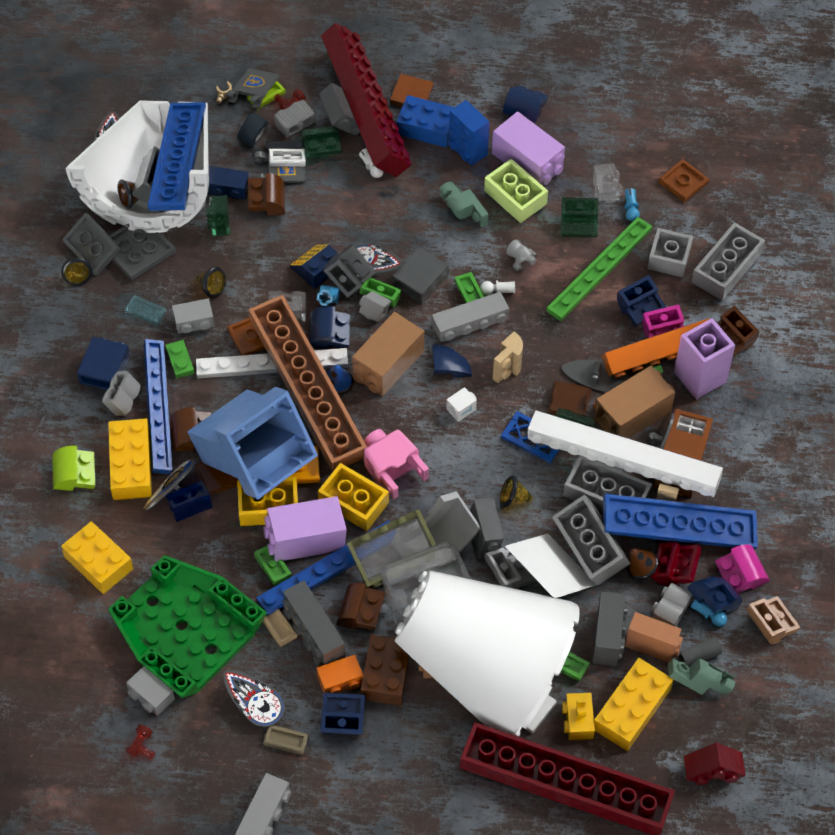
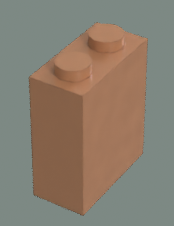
M635 612L628 629L625 647L669 663L673 657L677 658L683 641V637H680L682 629Z

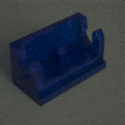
M203 481L166 495L169 508L173 512L176 522L212 508L210 494Z

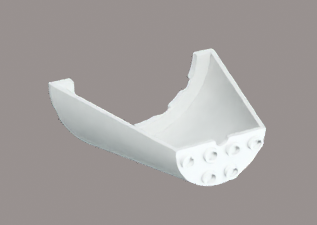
M168 101L137 102L66 167L67 176L72 187L76 188L81 194L79 196L80 199L104 220L114 225L116 223L126 225L128 230L131 231L143 229L146 233L167 232L170 228L176 226L179 228L188 223L203 206L209 187L208 103H206L204 122L194 170H191L189 173V195L185 210H171L162 213L159 211H149L148 205L141 200H138L132 208L127 209L122 205L117 191V184L121 179L135 183L143 157L154 146L160 149L170 106Z
M430 570L423 571L418 579V582H420L419 587L415 588L411 594L412 603L407 605L403 612L405 617L403 623L400 622L395 630L397 636L394 641L481 723L519 737L521 728L526 729L541 708L552 689L551 681L554 675H559L576 634L573 631V626L579 622L578 605L572 601Z

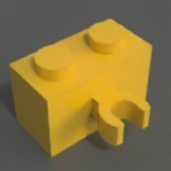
M591 693L566 694V700L562 701V713L566 714L567 720H564V733H568V740L594 739L595 726Z

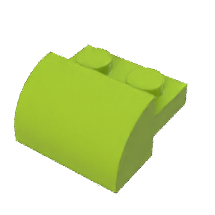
M65 446L53 453V489L73 491L74 487L94 489V452L77 450V446Z

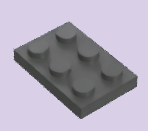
M87 213L79 219L62 239L77 257L83 258L90 263L92 273L96 276L102 272L121 250L117 243Z

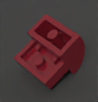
M678 542L660 543L657 552L659 565L651 578L666 587H669L671 583L680 587V584L694 582L702 549L699 545L680 546Z

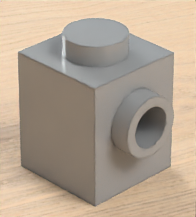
M371 291L361 298L359 313L363 314L367 319L379 322L386 316L391 301Z

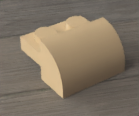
M513 332L501 342V352L494 358L493 380L497 383L507 379L511 373L515 376L520 373L523 342L516 332Z

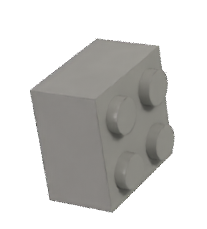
M657 228L647 269L683 278L692 247L693 236Z

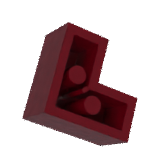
M717 742L683 756L686 778L697 785L707 784L709 780L714 778L724 780L726 783H735L739 778L746 776L742 752Z

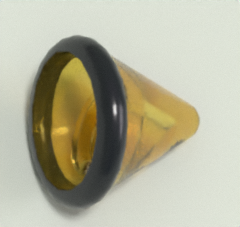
M71 258L63 264L61 275L66 283L72 286H81L90 280L92 267L83 258Z
M212 267L197 275L196 281L208 297L215 298L221 295L225 289L226 275L220 267Z
M511 475L506 479L500 492V504L502 507L506 508L533 501V496L517 480L516 476Z

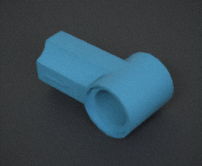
M322 284L320 291L317 293L316 300L322 306H327L330 303L338 304L340 289Z

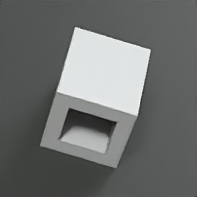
M464 387L447 399L446 409L459 422L476 410L477 398Z

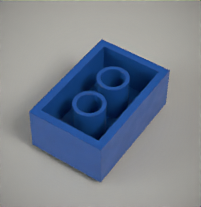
M407 95L396 121V125L399 128L398 133L400 136L447 148L449 142L450 110L454 107Z
M465 100L450 110L448 144L452 150H455L464 161H467L472 166L488 155L489 121Z

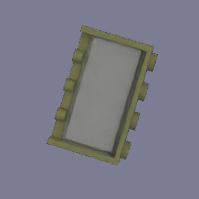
M419 509L345 543L366 587L371 586L372 589L383 584L381 580L387 577L392 580L400 576V571L406 568L408 571L419 567L417 563L423 560L427 563L436 559L435 554L439 553Z

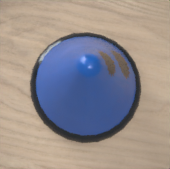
M335 365L326 371L338 395L344 394L352 388L354 379L347 369Z

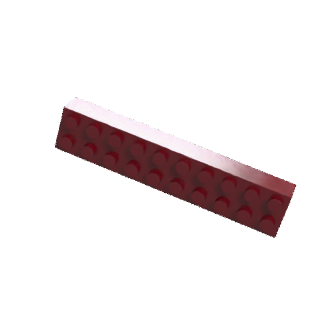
M334 23L321 35L374 167L397 178L412 165L409 159L410 155L406 151L404 141L398 133L399 128L393 121V114L388 109V102L383 97L382 88L376 80L377 76L373 72L371 62L365 54L366 50L360 42V36L356 32L348 30L347 27Z
M476 722L473 724L460 758V769L651 835L662 834L675 790Z

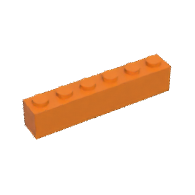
M710 318L604 353L601 357L608 376L619 378L626 375V371L632 370L637 372L644 369V365L650 364V366L660 364L662 359L667 358L669 361L677 358L681 335L708 321Z

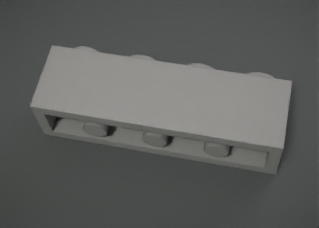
M501 292L432 314L431 325L440 342L450 341L460 335H467L472 331L485 329L490 325L509 319V307Z
M266 773L235 835H272V825L274 821L280 819L282 814L281 807L284 802H288L291 796L289 782Z

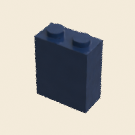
M92 336L77 372L79 383L108 390L113 376L118 371H124L130 357L129 346L123 342H114L103 337L97 338Z

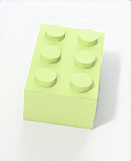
M512 159L485 177L484 191L520 223L547 205L548 190Z

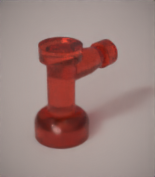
M296 89L289 101L279 94L274 96V100L279 102L281 110H284L287 107L289 108L294 102H299L302 99L305 101L306 97L301 90Z
M139 724L136 728L138 735L131 747L126 749V752L134 757H137L140 753L152 760L156 752L150 751L141 744L144 739H149L152 736L153 731Z

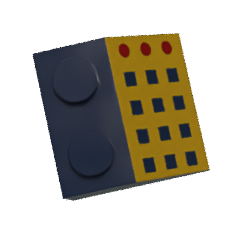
M316 245L294 261L290 268L315 289L329 278L324 272V267L337 252L330 245Z

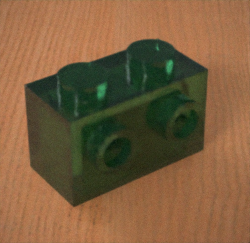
M227 195L209 196V207H206L208 229H212V236L230 235Z

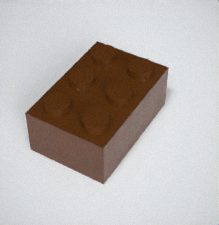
M370 635L361 686V695H365V701L402 706L410 655L394 641L396 637Z

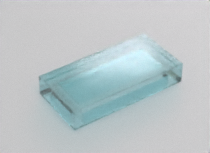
M134 295L126 306L125 311L158 326L166 315L167 308Z

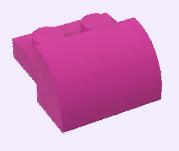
M679 304L646 312L642 316L645 338H651L684 327L685 321Z
M751 545L734 547L731 549V553L715 561L722 577L732 585L738 594L749 588L754 590L770 581Z

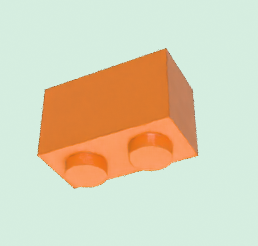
M355 655L316 668L317 678L323 693L341 694L342 691L348 689L355 690L362 685L363 673Z

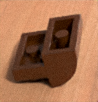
M266 173L265 178H248L249 211H267V215L285 214L284 180L272 173Z
M735 305L720 316V321L717 322L735 344L733 358L742 350L747 351L759 336V330Z
M187 407L173 413L170 422L175 451L194 452L195 447L187 431L209 417L211 412H198L195 410V407Z
M365 583L349 584L336 625L355 630L356 627L375 631L385 599V592L366 588Z

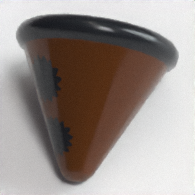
M121 179L117 184L118 196L122 205L130 209L139 200L132 195L135 183Z
M632 549L629 557L631 564L627 566V570L634 579L642 580L649 578L658 568V556L651 550Z

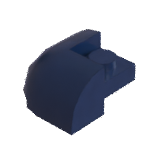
M706 577L692 582L687 587L698 603L705 601L714 614L720 611L724 613L734 611L742 604V598L732 585L722 577Z

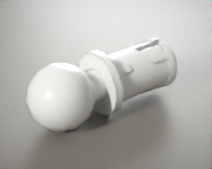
M367 148L363 149V153L360 151L359 156L366 164V169L370 170V174L374 178H380L384 171L374 167Z
M496 280V284L485 281L480 285V290L482 294L487 296L493 292L515 293V281L498 282Z

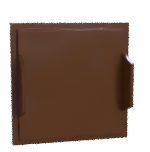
M555 381L547 413L585 420L592 388Z
M203 462L194 465L207 497L237 486L238 478L208 466Z

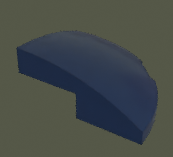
M432 345L434 374L453 373V377H472L471 367L464 356H461L450 347Z

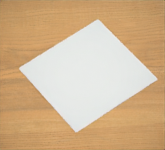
M549 534L505 546L553 598L596 585Z

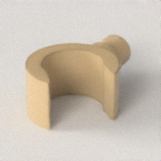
M228 81L227 91H221L216 86L218 95L216 102L218 104H221L224 99L229 98L226 93L232 90V85Z

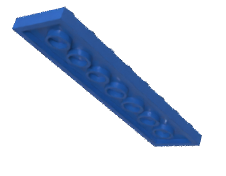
M205 102L170 103L148 201L149 211L186 209L189 195V173L191 170H194L204 122Z
M605 494L603 496L604 533L731 548L740 545H751L754 550L758 548L756 511Z

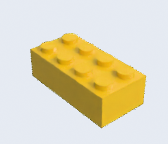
M147 418L108 422L110 484L113 500L151 497V456Z
M638 658L594 719L595 731L628 752L670 692L674 679L641 658Z

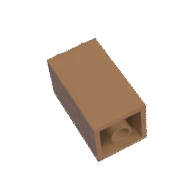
M394 311L352 356L353 378L360 384L363 383L373 393H378L383 397L424 352V330Z
M649 366L596 399L594 420L605 432L629 439L671 412L675 390L671 384L663 379L658 370Z

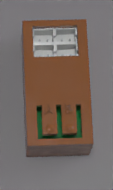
M675 409L673 424L663 450L702 461L713 418ZM655 479V489H658L660 484H665L678 488V495L688 498L692 497L693 490H685L680 486L666 484L661 480Z

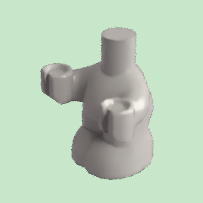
M517 239L509 244L507 255L516 259L513 264V268L516 271L522 269V262L527 261L531 265L536 263L537 259L534 257H537V253L532 249H528Z

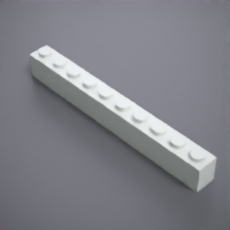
M535 411L528 427V439L534 443H542L553 449L567 451L572 455L584 456L591 461H600L611 467L622 468L627 472L642 474L646 478H655L666 484L680 486L685 490L697 491L704 496H715L722 477V467L543 412Z

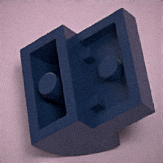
M516 85L511 87L507 94L503 113L514 115L518 111L531 122L536 123L541 115L542 108L547 103L548 95Z
M649 275L619 290L617 293V302L623 315L627 314L635 327L642 324L643 313L666 308L657 293L659 289Z
M321 306L310 313L309 343L311 346L327 349L328 346L338 348L349 347L350 314L335 311V306Z
M324 693L320 733L363 735L365 695Z

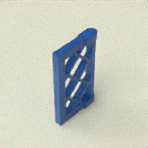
M516 411L501 434V438L551 464L560 449H553L548 445L538 446L537 443H535L536 447H533L523 442L529 439L528 436L521 437L520 429L528 428L532 418ZM521 419L529 424L518 426L517 422ZM517 430L519 438H515L509 434L511 433V431ZM550 448L551 452L548 455L540 450Z

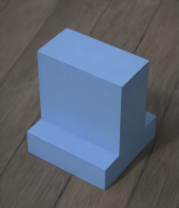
M274 387L264 395L247 389L187 431L202 462L238 478L245 494L255 499L261 498L318 456L289 392L278 387Z

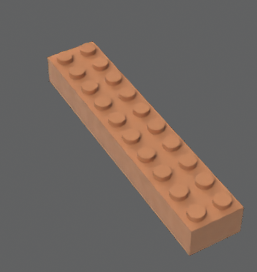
M284 295L250 308V321L332 473L340 463L349 466L364 459V450L367 446Z

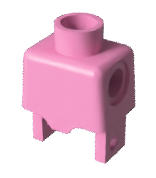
M377 429L371 432L364 440L367 446L364 450V466L375 483L389 491V495L393 500L398 497V486L394 482L397 478L412 469L418 473L423 481L429 478V468L419 457V450L400 430H395L386 435L383 430Z

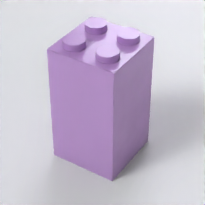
M518 111L493 131L492 154L504 163L510 159L514 160L542 186L547 185L555 175H559L564 168L565 146Z
M713 318L681 335L674 373L696 400L727 383L735 344Z
M338 496L267 508L263 531L265 539H269V555H273L276 562L281 559L286 561L331 553L345 546L347 529Z

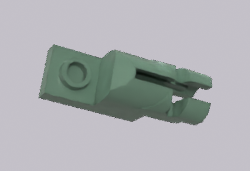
M447 182L439 188L440 196L447 202L446 205L457 218L461 220L472 215L473 220L478 222L481 227L488 225V213L470 189L462 192L453 182Z
M700 658L690 667L675 659L668 663L670 678L701 695L708 688L727 695L735 686V681H733L734 675L727 671L721 672V668Z

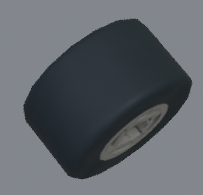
M254 112L251 113L241 126L237 139L249 147H253L263 135L268 121Z

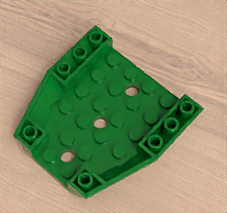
M164 555L151 567L152 576L128 599L121 596L108 608V611L137 661L181 698L198 693L255 636L267 612L222 576ZM151 599L158 601L155 606H149L147 603ZM179 623L187 624L184 630H178L176 626ZM209 647L217 649L214 654H207L205 652Z

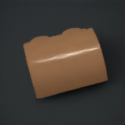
M778 596L768 600L765 598L749 604L746 609L770 644H777L782 638L796 633L800 629V626Z

